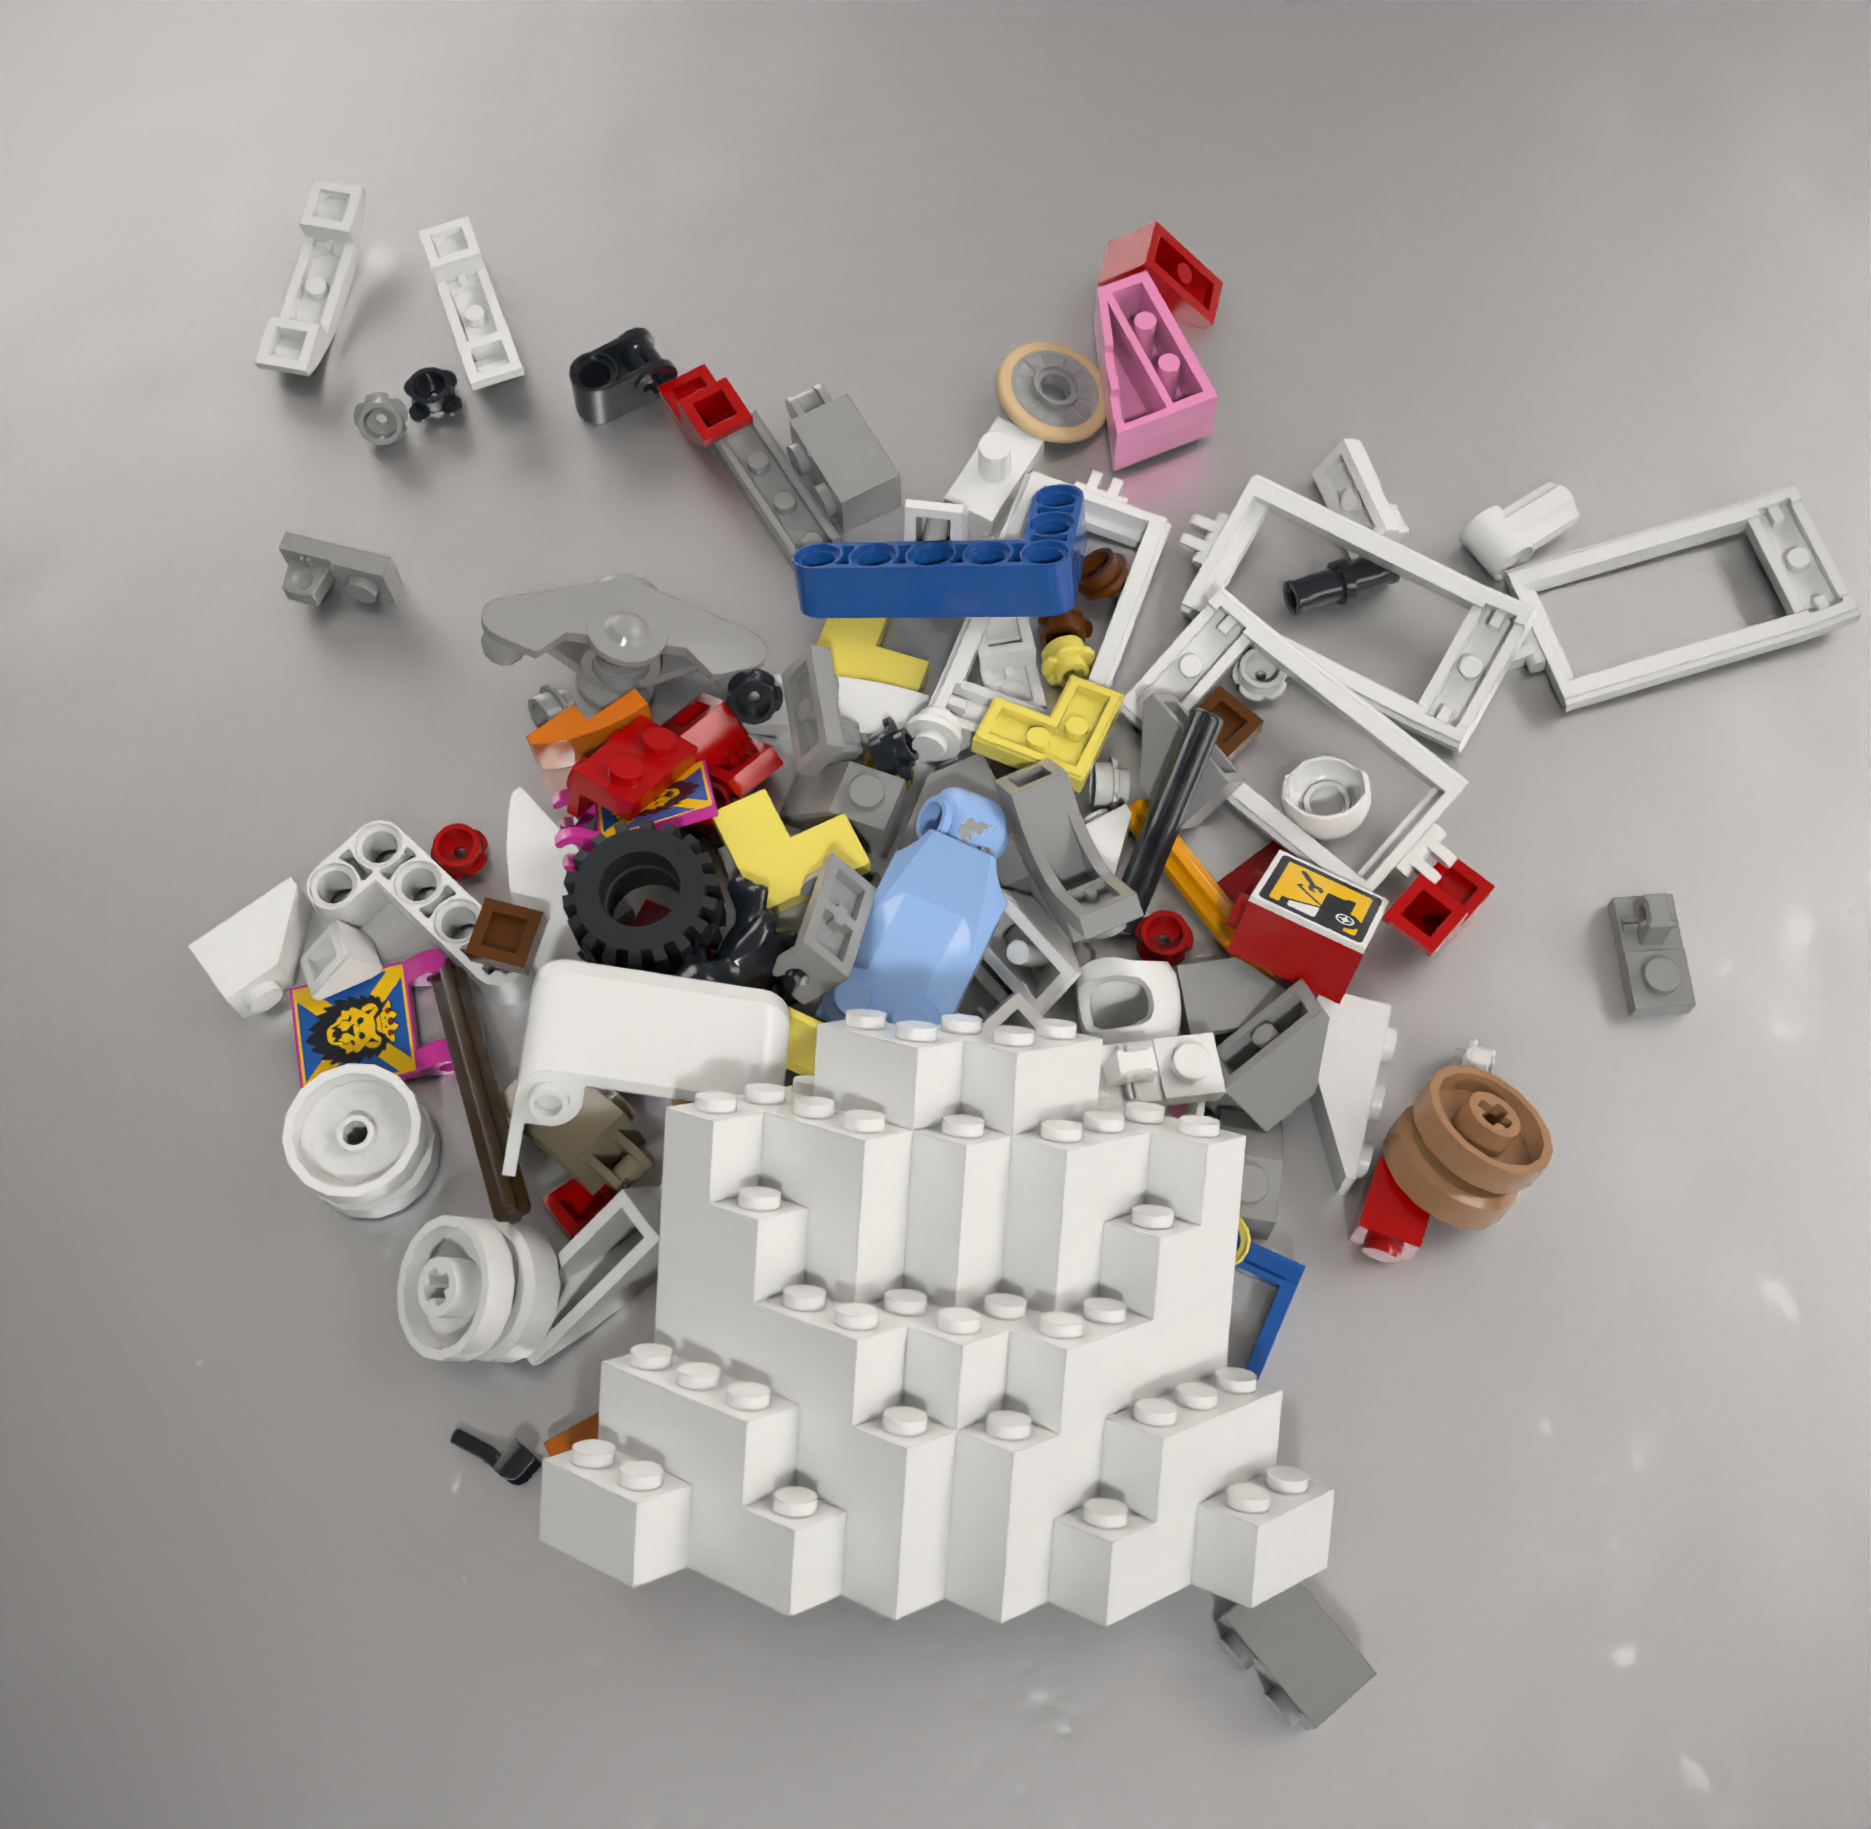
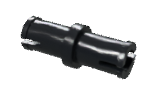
M1363 557L1350 562L1338 559L1328 563L1326 570L1284 582L1283 596L1291 614L1298 616L1306 611L1333 602H1337L1340 605L1356 600L1357 594L1386 584L1397 583L1400 575Z

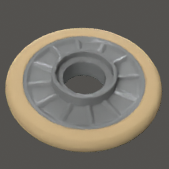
M1032 342L1014 349L1002 361L996 378L998 398L1009 418L1028 434L1052 443H1074L1095 434L1106 421L1100 371L1080 352L1054 342ZM1049 383L1058 386L1064 392L1066 399L1061 401L1050 399L1042 392L1041 385Z

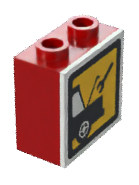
M1279 850L1266 872L1264 873L1256 869L1244 893L1241 892L1226 922V926L1235 929L1226 951L1293 983L1302 978L1312 992L1340 1005L1390 900Z

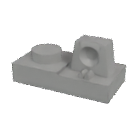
M289 532L285 533L279 546V550L288 564L282 586L288 599L319 606L330 587L334 586L344 589L349 596L365 603H374L376 600L397 605L404 584L391 557Z
M810 644L783 672L781 677L797 774L816 777L829 763L854 762L863 753L859 724L839 716L837 705L839 682L834 673L830 648Z
M1658 893L1612 898L1608 904V910L1629 1017L1689 1013L1696 1006L1685 948H1683L1673 894Z

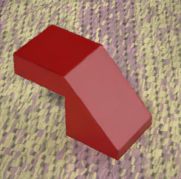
M705 364L657 387L661 402L683 436L703 447H707L753 423L752 415L728 379L724 377L716 381Z
M701 693L661 725L698 746L695 762L705 759L711 782L724 786L730 796L739 800L784 764L772 745L747 735L724 700L705 693Z
M1458 858L1450 869L1439 862L1433 866L1442 876L1436 884L1420 873L1381 919L1428 957L1433 956L1457 935L1489 898L1495 888L1493 884Z

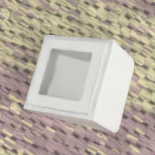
M337 919L330 924L300 959L311 997L318 1001L371 979L383 970L372 938L368 934Z

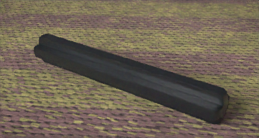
M1193 708L1189 712L1121 879L1122 882L1137 893L1144 916L1223 726V719L1220 716L1201 708ZM1144 916L1126 923V928L1120 933L1126 935L1135 934L1136 927Z

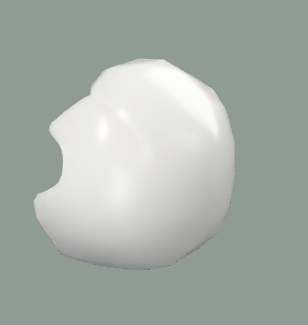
M1328 755L1305 760L1290 774L1284 776L1281 799L1284 812L1291 821L1313 838L1326 841L1345 837L1359 828L1368 814L1371 804V788L1368 774L1365 771L1358 770L1355 765L1345 759Z

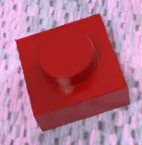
M573 1178L541 1200L547 1214L567 1239L571 1241L617 1194L604 1184L592 1195Z

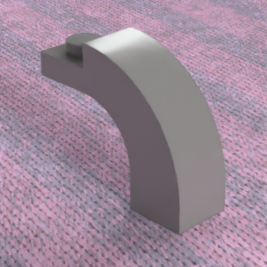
M1048 758L994 780L1009 826L1030 875L1056 922L1073 943L1083 939H1104L1114 936L1126 928V923L1144 916L1137 893L1110 871L1097 851L1080 813L1067 771Z

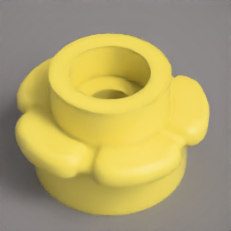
M1074 635L1061 636L1052 640L1041 653V660L1043 662L1041 672L1049 684L1065 687L1071 674L1086 680L1092 670L1091 664L1095 662L1096 656L1093 649L1085 646L1081 638Z

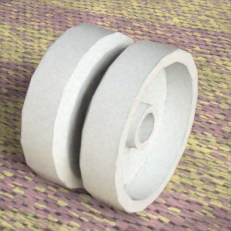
M348 1063L321 1072L298 1092L286 1112L282 1134V1143L290 1168L304 1185L317 1194L324 1203L350 1217L381 1218L404 1210L425 1192L438 1169L441 1141L434 1118L398 1075L375 1064Z
M441 1215L426 1222L410 1241L400 1265L396 1293L398 1314L408 1343L422 1357L438 1361L467 1362L475 1359L485 1362L513 1363L530 1356L546 1339L558 1308L561 1286L558 1261L547 1236L532 1223L526 1222L511 1224L509 1221L498 1222L495 1219Z

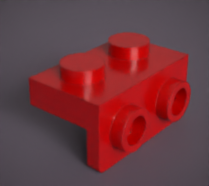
M639 715L621 731L618 729L614 730L607 737L603 746L588 759L583 757L575 763L566 783L567 788L570 789L567 813L579 818L597 803L627 821H632L695 764L698 746L676 735L671 730Z

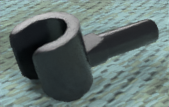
M460 1428L456 1429L451 1436L450 1442L484 1460V1463L490 1465L501 1477L514 1486L524 1485L542 1466V1462L516 1438L500 1453L493 1445Z

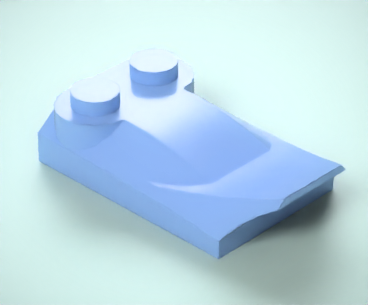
M929 829L911 845L896 851L874 894L873 905L850 978L823 994V1000L814 1017L826 1023L845 1020L847 1010L871 1009L885 1012L886 1022L895 1025L899 1021H924L940 1025L942 1015L956 1014L1007 907V901L999 884L996 858L934 829Z

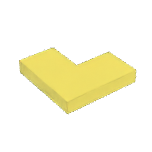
M827 618L817 646L830 648L836 676L868 680L922 692L930 671L929 661L880 647L891 618Z
M1071 674L1050 716L995 696L972 739L971 751L1019 770L1049 758L1067 771L1073 791L1081 793L1123 707L1125 694Z
M763 789L718 809L719 816L712 818L740 877L749 879L755 884H762L768 888L766 908H770L774 915L811 898V895L801 896L800 894L803 881L808 874L821 867L824 858L831 853L837 855L860 875L871 871V862L845 813L790 837L766 789Z

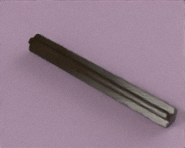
M450 964L444 965L439 968L440 973L432 976L431 985L492 1215L498 1222L509 1221L511 1224L520 1222L522 1216L528 1214L531 1210L529 1195L519 1160L515 1177L502 1175L509 1124L467 973L462 967L451 968Z

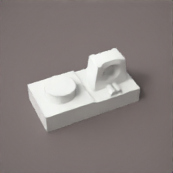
M1343 438L1311 472L1328 509L1397 543L1409 532V528L1406 527L1399 512L1398 505L1387 502L1380 487L1381 483L1360 439ZM1347 550L1352 561L1362 558Z
M1213 1032L1102 1045L1099 1090L1111 1094V1103L1123 1106L1129 1102H1148L1169 1106L1220 1100L1226 1093Z

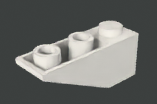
M1316 994L1317 1000L1330 1019L1316 1092L1309 1100L1336 1193L1346 1195L1355 1182L1356 1177L1365 1180L1370 1168L1374 1143L1364 1141L1368 1119L1378 1121L1381 1114L1386 1085L1376 1083L1380 1062L1386 1064L1391 1062L1397 1041L1398 1028L1388 1026L1393 1005L1349 994H1344L1339 1005Z

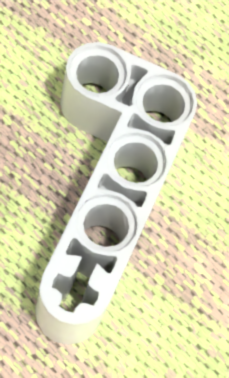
M383 820L369 822L322 861L309 875L306 884L307 895L328 925L337 919L358 929L391 902L438 949L442 950L458 968L462 967L466 971L467 977L491 1000L498 1004L509 1006L521 1003L532 993L533 981L536 976L533 965L528 976L509 972L505 975L499 970L494 971L491 966L475 963L468 959L465 951L471 935L460 940L452 939L459 927L466 924H476L482 906L395 824ZM396 850L394 856L388 861L375 863L377 857L384 851ZM430 886L436 887L435 892L426 900L413 901L414 896L421 889ZM348 888L352 889L345 900L339 903H330L337 892Z

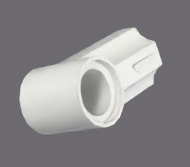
M1549 481L1503 510L1498 505L1484 510L1468 523L1460 534L1459 540L1492 578L1500 581L1504 579L1505 570L1524 565L1537 548L1575 526L1580 514L1575 505V497L1563 484L1556 485Z

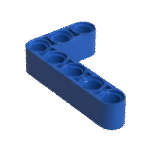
M1067 484L1050 485L1037 491L1033 496L1023 540L823 542L803 546L792 556L800 611L811 618L1047 617L1066 613L1073 608L1076 602L1087 548L1084 494L1079 487Z

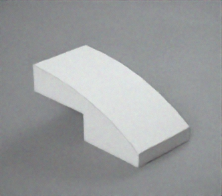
M992 617L976 657L982 687L1047 710L1036 665V647L1028 617Z

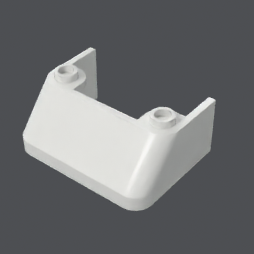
M568 959L555 960L544 965L537 972L533 981L502 1175L515 1177L524 1123L556 1126L570 1121L578 1114L582 1107L585 1087L695 1102V1094L699 1092L718 1091L740 1095L745 1094V1086L748 1084L770 1083L784 1086L790 1037V1016L786 1003L777 994L763 989Z

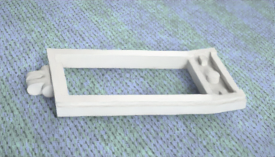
M1093 470L1087 484L1076 481L1075 485H1073L1079 487L1084 494L1086 531L1138 549L1088 681L1110 689L1172 524L1167 522L1168 518L1127 504L1129 499L1120 496L1124 480L1113 477L1108 491L1099 489L1104 473ZM1032 471L1031 474L1026 473L998 540H1023L1033 496L1037 491L1050 485L1072 484ZM992 617L965 618L943 673L927 708H942L956 716L962 725L963 744L972 746V739L995 696L1050 716L1052 712L967 681Z
M1257 473L1251 477L1230 515L1218 512L1216 518L1212 520L1197 513L1193 514L1188 525L1197 532L1204 534V539L1202 540L1191 534L1183 533L1177 542L1181 548L1195 554L1191 562L1200 569L1181 602L1182 606L1179 609L1182 615L1191 620H1194L1218 590L1222 587L1226 589L1269 511L1470 610L1418 703L1283 636L1392 722L1460 754L1531 629L1537 615L1536 607L1487 587Z
M1790 483L1736 504L1505 570L1504 579L1511 597L1537 608L1535 621L1507 671L1527 665L1531 673L1545 670L1562 709L1567 712L1812 639L1858 622L1861 616L1860 606L1854 594L1850 593L1808 513L1797 485ZM1746 532L1788 616L1588 675L1575 677L1536 592Z
M1222 587L1139 682L1125 695L1120 714L1142 732L1144 701L1152 693H1172L1185 709L1190 712L1247 648L1251 646L1432 789L1357 873L1246 783H1243L1225 801L1289 854L1371 892L1378 887L1392 870L1406 880L1413 873L1417 875L1421 873L1436 884L1442 876L1425 859L1431 855L1440 864L1450 869L1457 861V857L1441 843L1447 833L1435 821L1469 784V781L1266 624Z

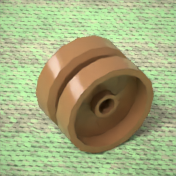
M1449 1065L1436 1071L1419 1092L1414 1104L1406 1108L1390 1127L1383 1141L1385 1163L1396 1184L1417 1206L1436 1219L1461 1229L1483 1230L1498 1222L1516 1202L1519 1192L1529 1187L1546 1169L1553 1154L1551 1136L1547 1126L1538 1111L1518 1090L1496 1075L1473 1066Z

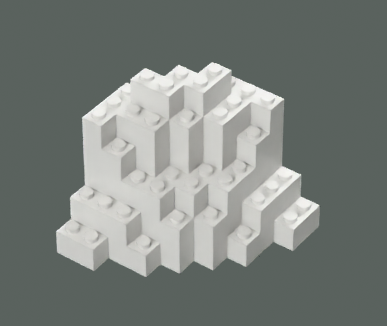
M871 1009L847 1010L845 1020L817 1024L814 1075L794 1077L793 1086L784 1087L770 1083H753L745 1086V1094L734 1095L718 1091L699 1092L695 1094V1102L666 1107L654 1343L635 1345L631 1348L630 1354L601 1362L598 1439L576 1442L572 1446V1450L542 1460L539 1540L632 1588L689 1567L789 1617L843 1595L889 1618L898 1620L945 1598L1000 1624L1049 1602L1107 1627L1190 1584L1248 1608H1253L1327 1568L1334 1488L1309 1480L1308 1474L1299 1468L1283 1465L1276 1466L1283 1389L1257 1381V1375L1252 1371L1226 1367L1246 1135L1221 1130L1220 1120L1212 1117L1185 1115L1176 1119L1164 1116L1165 1108L1154 1103L1129 1102L1124 1106L1111 1103V1094L1099 1090L1103 1038L1076 1033L1077 1024L1075 1022L1061 1019H1040L1036 1021V1029L1021 1026H996L993 1030L981 1027L982 1018L966 1014H946L941 1016L940 1025L924 1021H899L895 1025L886 1022L885 1012Z

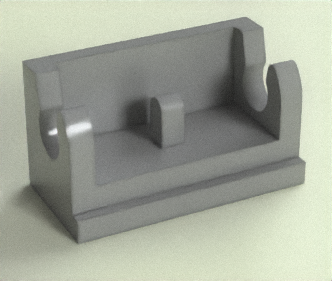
M834 853L826 856L822 866L805 877L800 894L801 896L811 895L795 945L777 957L773 968V975L776 977L784 975L787 970L793 968L806 972L805 977H802L796 983L791 994L802 1004L810 1002L850 978L873 905L874 894L877 888Z

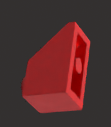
M1156 220L1108 242L1097 284L1099 287L1147 270L1178 324L1208 328L1214 325L1223 282Z

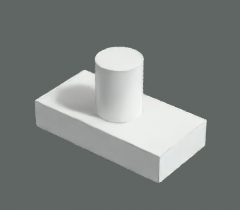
M997 417L988 432L980 438L978 447L945 495L944 503L961 504L969 507L968 522L992 533L1017 495L1025 474L1031 473L1044 453L1045 440L1038 439L1017 425Z

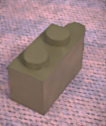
M517 1078L500 1094L505 1113L509 1119L511 1117ZM585 1087L582 1107L578 1114L570 1121L556 1126L524 1123L523 1134L592 1195L604 1184L610 1187L616 1194L622 1189H629L644 1172H647L653 1166L651 1160L640 1150L646 1143V1140L632 1123L638 1116V1113L617 1091L610 1090L604 1096L596 1088Z

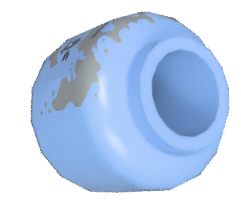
M960 787L947 788L928 799L917 817L916 834L918 839L929 829H934L988 853L996 858V860L1004 854L1008 845L1007 818L1002 806L988 797Z

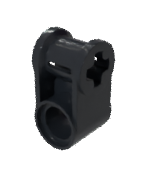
M633 328L627 330L617 339L591 352L581 354L574 359L570 366L569 377L577 412L585 421L592 424L611 422L618 416L647 401L660 398L657 387L678 377V371L674 364L667 359H662L654 348L655 340L647 329Z

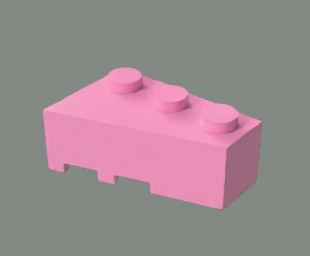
M1147 270L1097 288L1094 334L1113 471L1212 434L1218 394Z

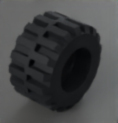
M640 820L639 829L629 830L627 822L614 825L616 834L609 838H605L602 832L591 838L590 841L594 848L591 852L588 853L582 849L578 851L573 858L578 872L567 871L563 884L568 894L562 896L563 909L568 917L567 922L588 963L673 976L674 972L681 966L686 953L695 956L697 949L701 947L706 954V959L709 960L706 948L718 950L723 939L719 927L726 926L727 914L723 904L725 900L714 863L707 851L702 853L700 842L690 833L682 839L679 827L669 823H665L662 830L659 831L656 830L653 820ZM646 885H661L679 893L677 903L671 912L654 924L633 927L621 924L613 919L618 903L625 895L636 888Z

